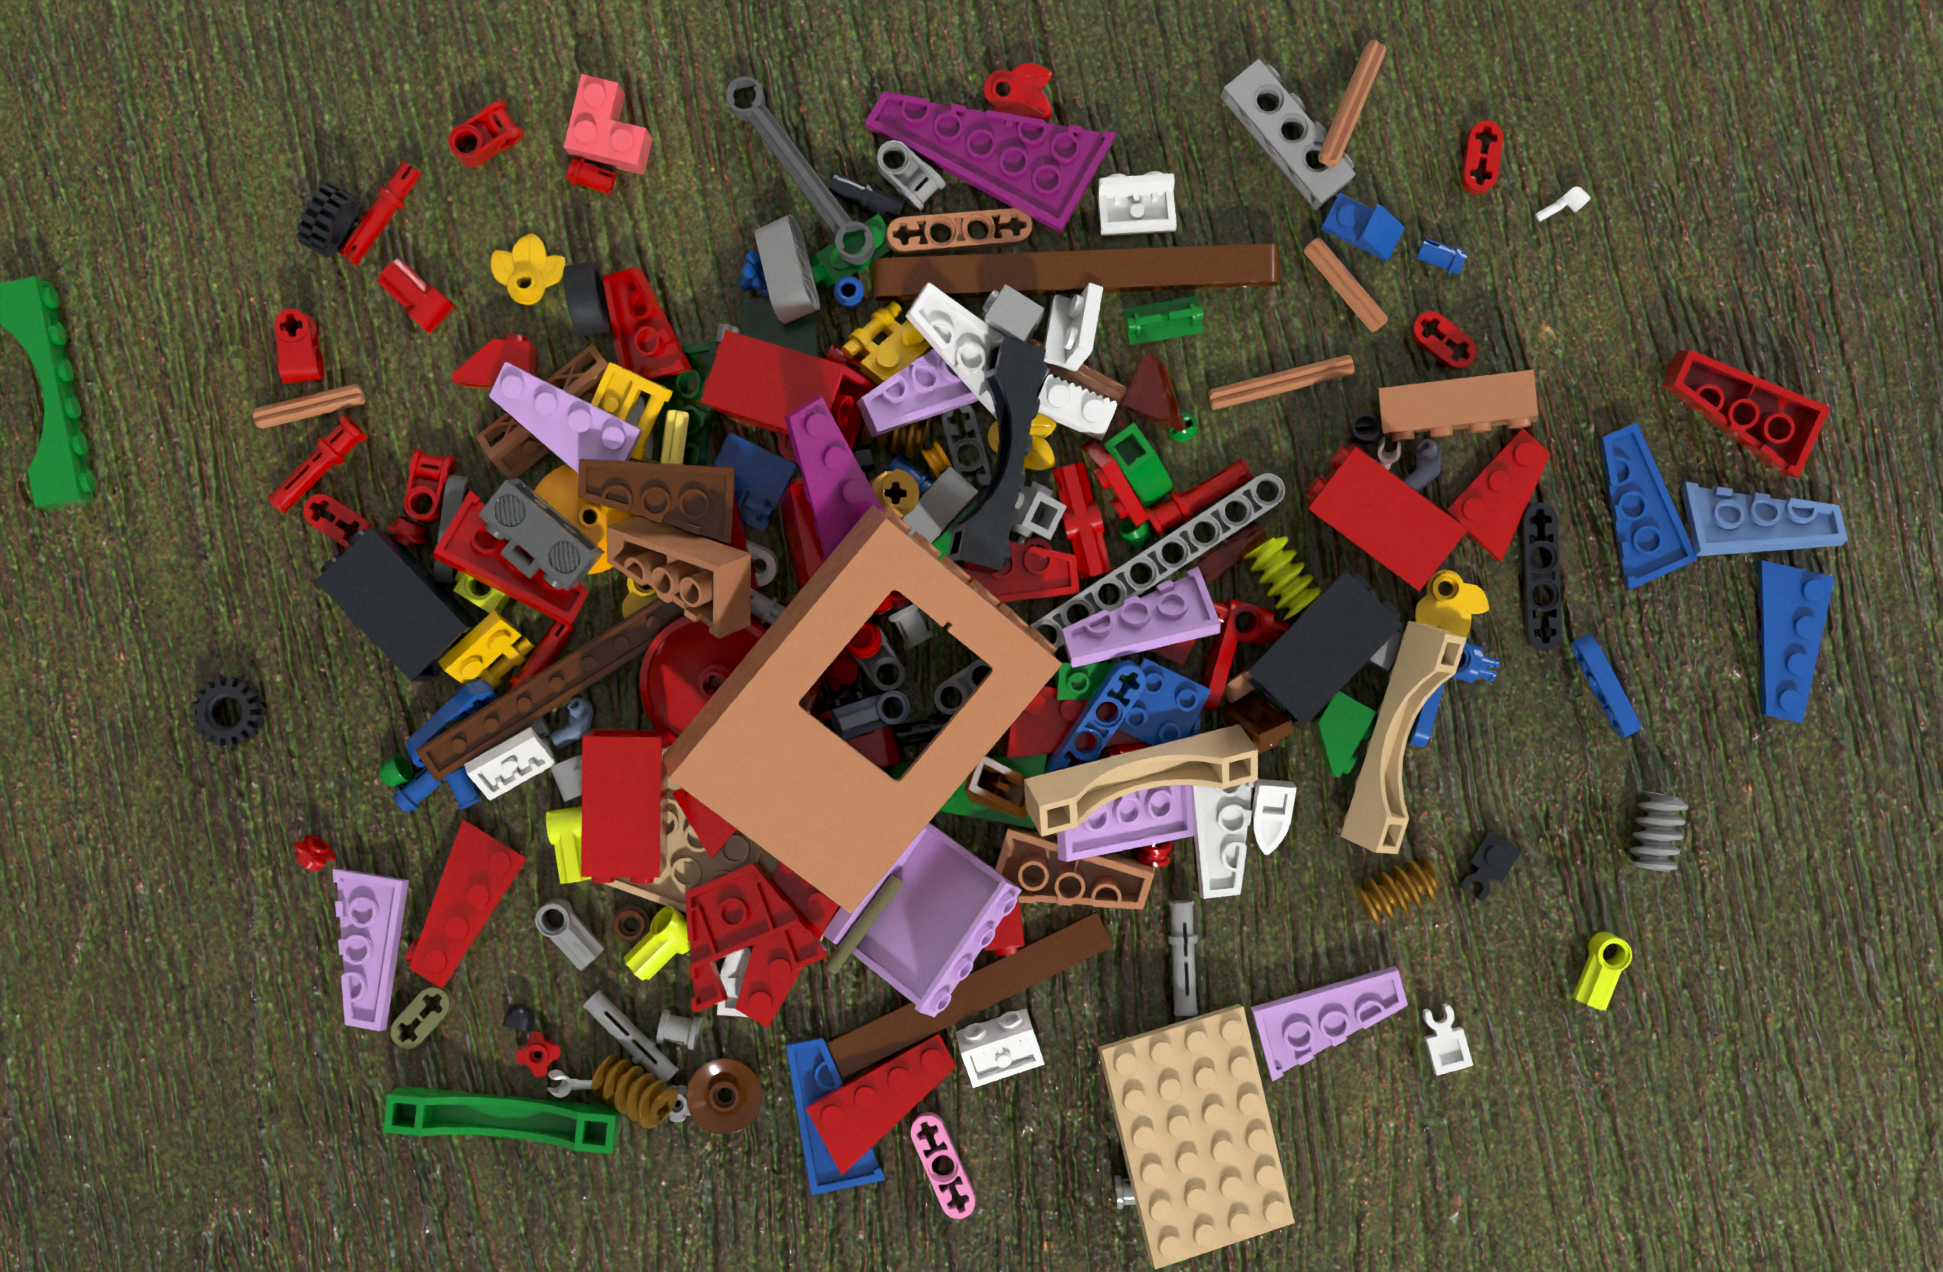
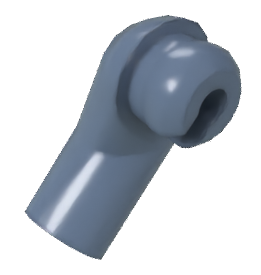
M1423 439L1418 443L1416 448V470L1403 480L1417 491H1420L1440 474L1441 450L1432 439Z
M575 697L570 700L567 706L570 710L568 724L550 734L558 750L577 741L590 731L594 713L593 707L589 701L582 697Z

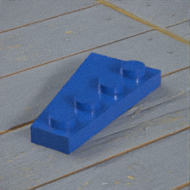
M1633 423L1599 438L1625 590L1633 589L1698 560L1638 423Z
M1759 560L1757 561V574H1760V592L1757 593L1758 608L1761 609V631H1758L1759 646H1762V665L1759 666L1761 715L1803 723L1835 577Z

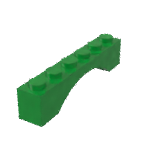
M34 276L0 283V324L13 334L28 353L36 368L43 390L45 411L43 433L37 453L28 469L35 508L54 510L93 502V491L96 488V482L92 471L87 466L85 454L88 453V442L85 435L80 431L78 418L81 416V407L78 399L73 395L71 381L74 379V372L70 361L66 359L63 346L67 341L66 332L63 325L58 321L56 308L59 307V297L56 289L50 282Z
M398 1086L389 1092L386 1097L383 1133L413 1136L484 1135L509 1137L548 1143L574 1151L612 1154L620 1142L622 1113L609 1105Z

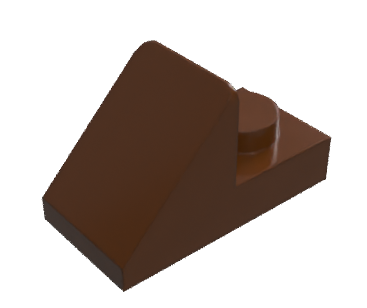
M1253 693L1220 707L1228 726L1239 724L1258 749V754L1277 746L1280 739L1294 733L1292 721Z

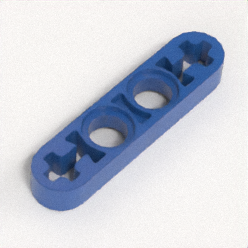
M1122 660L1111 668L1046 765V773L1054 772L1058 767L1065 769L1071 759L1067 751H1070L1076 757L1069 767L1093 762L1097 759L1144 691L1146 677L1142 668L1136 662ZM1133 671L1136 682L1133 685L1131 683L1124 685L1120 692L1125 699L1121 701L1115 693L1109 692V690L1112 688L1118 693L1123 684L1119 677L1122 674L1128 676ZM1106 701L1113 702L1117 706L1113 717L1101 719L1096 716V709L1101 703ZM1082 733H1091L1095 736V743L1090 749L1080 750L1075 747L1076 737Z

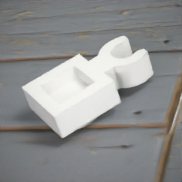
M1447 1003L1442 1004L1444 1017L1440 1021L1433 1020L1432 1013L1428 1008L1423 1009V1019L1434 1031V1034L1425 1036L1424 1040L1434 1074L1437 1076L1473 1066L1464 1030L1461 1027L1451 1028L1454 1021V1012Z

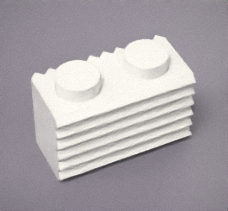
M1053 374L1047 376L1038 396L1040 399L1039 414L1046 415L1053 421L1101 441L1117 407L1116 401L1110 402L1109 398L1103 399L1102 395L1096 396L1095 392L1089 393L1088 389L1082 390L1081 386L1075 387L1074 383L1068 384L1067 380L1061 381L1060 377L1054 378Z

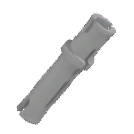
M1192 900L1169 901L1171 934L1168 935V944H1172L1174 1014L1177 1016H1193L1198 1014L1194 944L1198 943V935L1194 933V903Z
M600 989L582 1006L633 1056L631 1060L635 1064L640 1063L657 1080H663L666 1083L679 1070L655 1046L657 1044L653 1038L649 1040L626 1015L602 994ZM605 1012H608L629 1033V1036H626L605 1015ZM633 1040H636L657 1061V1064H654L633 1043Z

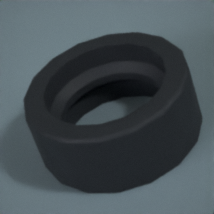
M589 261L564 266L563 283L570 317L578 336L609 331L610 317L604 284L596 262Z

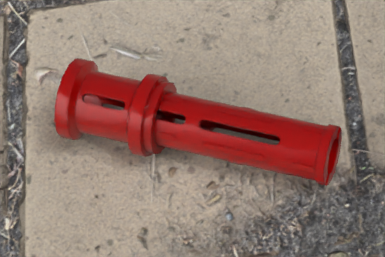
M343 414L339 418L340 423L325 438L320 437L316 441L315 446L317 449L272 494L267 496L270 503L279 511L286 514L334 464L337 466L343 464L346 461L345 455L359 441L365 442L368 439L365 431L350 417Z
M1241 458L1238 462L1186 492H1173L1169 495L1170 499L1151 510L1145 508L1144 510L1149 517L1147 521L1155 537L1161 539L1164 537L1165 531L1181 522L1187 523L1191 521V518L1194 517L1193 513L1248 481H1252L1254 479L1253 474L1249 473L1251 470L1247 463Z

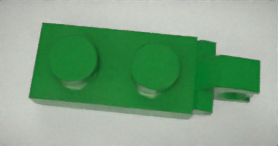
M879 213L863 223L871 230L875 243L874 253L867 262L860 265L846 263L839 256L835 242L816 253V256L809 260L813 266L811 270L816 288L824 283L826 288L830 289L835 286L840 278L845 276L855 277L870 267L872 260L884 258L893 252L886 242L888 227ZM859 232L848 234L843 239L845 246L843 250L848 254L861 253V248L865 244V235Z

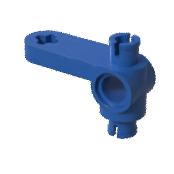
M1465 642L1456 673L1451 678L1473 683L1479 677L1493 682L1497 672L1488 670L1487 667L1498 668L1499 658L1484 656L1483 647ZM1445 682L1427 699L1416 716L1408 735V744L1422 748L1427 745Z

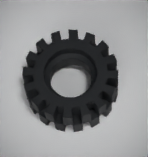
M327 182L326 185L320 186L319 191L316 190L313 193V200H308L305 205L308 208L300 216L303 220L297 226L299 232L296 236L299 239L298 242L325 257H332L335 252L338 253V250L341 249V244L347 241L348 234H352L354 230L352 226L358 220L359 216L356 214L360 211L361 206H359L360 199L357 196Z
M237 678L214 679V682L205 683L202 685L204 689L197 690L194 694L197 701L190 703L189 709H195V715H189L190 721L196 722L198 725L193 729L197 734L202 733L204 735L202 737L203 740L214 742L213 745L231 746L248 742L249 738H254L259 734L256 730L262 728L265 721L261 720L262 715H267V708L262 709L261 706L265 699L263 696L257 695L259 689L256 686L248 685V681ZM225 697L235 699L241 706L239 721L230 727L222 725L215 715L218 702Z

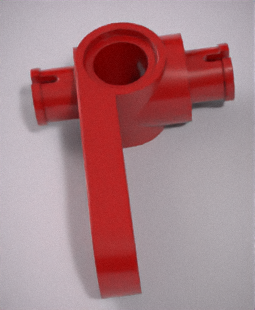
M1230 598L1224 604L1216 603L1212 600L1220 621V633L1214 634L1201 680V685L1211 689L1203 706L1204 709L1215 711L1221 701L1238 640L1264 646L1267 640L1275 642L1282 635L1277 633V630H1287L1289 622L1274 619L1273 610ZM1245 611L1249 616V624L1243 631H1238L1235 627V618L1239 613Z

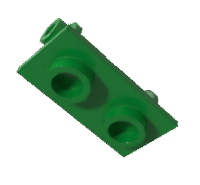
M1197 296L1123 309L1129 346L1203 333L1201 322L1203 310L1201 304H1198Z
M1061 662L1062 665L1053 675V683L1057 684V700H1090L1111 668L1118 662H1095L1072 668L1070 662ZM1133 671L1128 676L1122 674L1119 677L1123 684L1118 693L1112 688L1109 692L1115 693L1120 699H1123L1120 691L1126 683L1132 682Z

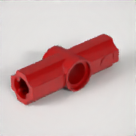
M1084 463L1072 464L1052 470L1059 500L1067 506L1061 521L1068 542H1071L1073 553L1076 555L1077 571L1080 579L1112 572L1102 534L1105 531L1097 501L1093 500Z

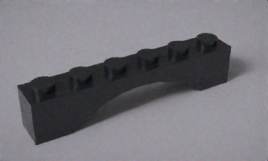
M1005 336L991 343L984 375V382L992 397L998 421L999 444L996 465L991 481L980 501L965 518L954 526L948 557L960 567L985 574L1002 571L1010 557L1011 547L1007 543L1010 530L1014 528L1018 518V509L1015 508L1017 493L1022 490L1025 482V471H1022L1024 458L1029 454L1032 447L1033 436L1029 433L1032 420L1036 418L1040 407V399L1037 398L1038 388L1047 372V362L1044 361L1045 348Z

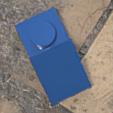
M1339 192L1320 229L1387 262L1405 227L1383 206L1377 204L1372 209Z

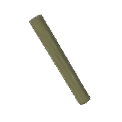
M893 874L890 875L824 964L826 969L835 975L903 885L900 879Z

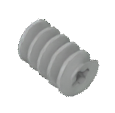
M1641 790V793L1649 797L1650 801L1638 803V808L1648 813V816L1635 819V822L1644 827L1645 831L1633 833L1632 837L1642 842V846L1630 848V852L1640 859L1639 861L1628 862L1627 864L1663 872L1675 870L1678 864L1668 859V856L1680 854L1681 849L1672 845L1671 841L1683 839V834L1673 829V827L1686 824V819L1677 815L1676 811L1687 810L1689 805L1681 801L1679 797Z

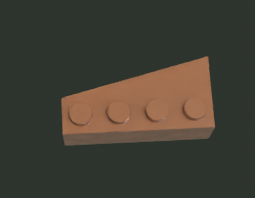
M642 516L607 527V562L641 586L650 585L657 592L658 598L666 603L673 601L685 609L684 615L692 621L697 622L701 620L710 627L709 632L718 639L750 626V553L663 523L648 520Z

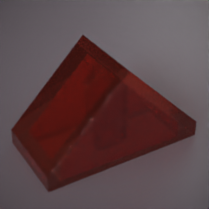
M1151 353L1144 355L1121 405L1137 417L1179 432L1187 429L1166 365Z

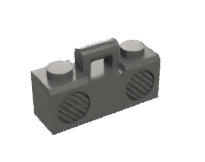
M519 478L505 480L479 513V516L487 522L484 527L491 535L500 540L504 538L510 540L500 553L529 579L541 568L545 572L543 578L551 586L559 590L562 588L569 590L577 587L604 554L600 547ZM519 545L535 559L532 561L518 549Z

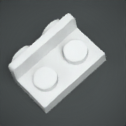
M1089 283L1080 295L1075 294L1073 299L1058 294L1053 297L1043 348L1046 349L1045 362L1076 372L1091 354L1103 287Z
M530 727L464 765L467 775L489 800H492L529 778L542 773L556 763L549 741L545 737L540 739Z
M1027 1009L1010 1011L1000 1017L982 1023L971 1024L956 1032L960 1053L973 1088L1045 1064Z

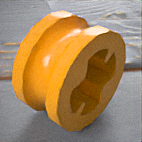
M935 441L932 443L933 447L930 450L922 449L920 452L938 479L941 473L950 466L952 467L938 442Z

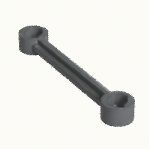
M739 77L733 80L726 90V100L733 115L752 124L836 236L835 244L842 260L852 265H860L867 262L875 250L871 230L861 222L852 221L767 109L766 98L760 83L751 77ZM743 89L755 90L756 96L751 103V108L741 109L734 105V97L739 91ZM854 232L864 234L865 244L861 248V253L848 254L843 250L845 247L843 239L848 234Z

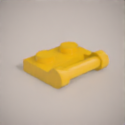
M609 362L591 404L628 422L641 391L651 395L637 425L638 428L644 431L631 456L642 460L647 451L644 448L664 402H669L673 391L613 362Z

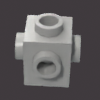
M1032 482L1030 487L1024 485L1022 490L1017 493L1015 508L1018 509V518L1012 531L1029 539L1035 533L1051 540L1067 506L1051 498L1053 491L1036 482Z

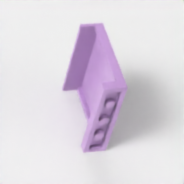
M929 822L855 911L850 914L840 907L822 935L832 943L839 945L890 875L896 876L903 882V885L852 954L916 1005L914 1009L920 1013L936 1017L950 1003L951 993L959 981L965 979L971 972L973 961L981 949L991 943L995 936L996 927L1002 918L1014 909L1017 897L1022 890Z

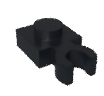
M1486 830L1467 860L1475 866L1473 872L1466 873L1461 877L1458 887L1466 890L1472 881H1478L1480 888L1475 898L1480 901L1484 900L1490 892L1489 881L1491 878L1502 883L1522 851L1494 832Z

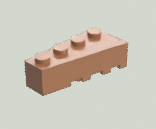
M1534 370L1378 388L1382 431L1384 436H1392V442L1414 440L1415 433L1430 432V437H1444L1453 435V430L1469 429V433L1491 431L1492 426L1507 425L1508 429L1528 427L1531 426L1532 422H1538Z
M1012 824L1007 826L994 870L1022 890L1017 897L1019 903L1049 902L1057 903V905L1072 906V904L1093 905V907L1139 910L1144 908L1154 877L1153 867L1144 865L1137 859L1115 852L1068 862L1058 859V843L1055 834L1041 837L1036 828Z

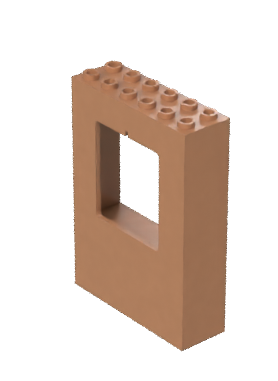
M873 504L663 754L669 779L850 914L855 911L1062 665L1053 655L1057 648L1031 625L1029 626L1005 603L1002 602L997 607L1000 601L976 579H973L970 584L967 583L971 577L947 555H944L941 560L938 559L942 553L918 531H915L912 536L908 533L912 528L889 507L886 506L883 511H880ZM893 590L902 593L942 627L949 621L950 624L946 630L991 667L986 677L899 779H893L799 706V701Z

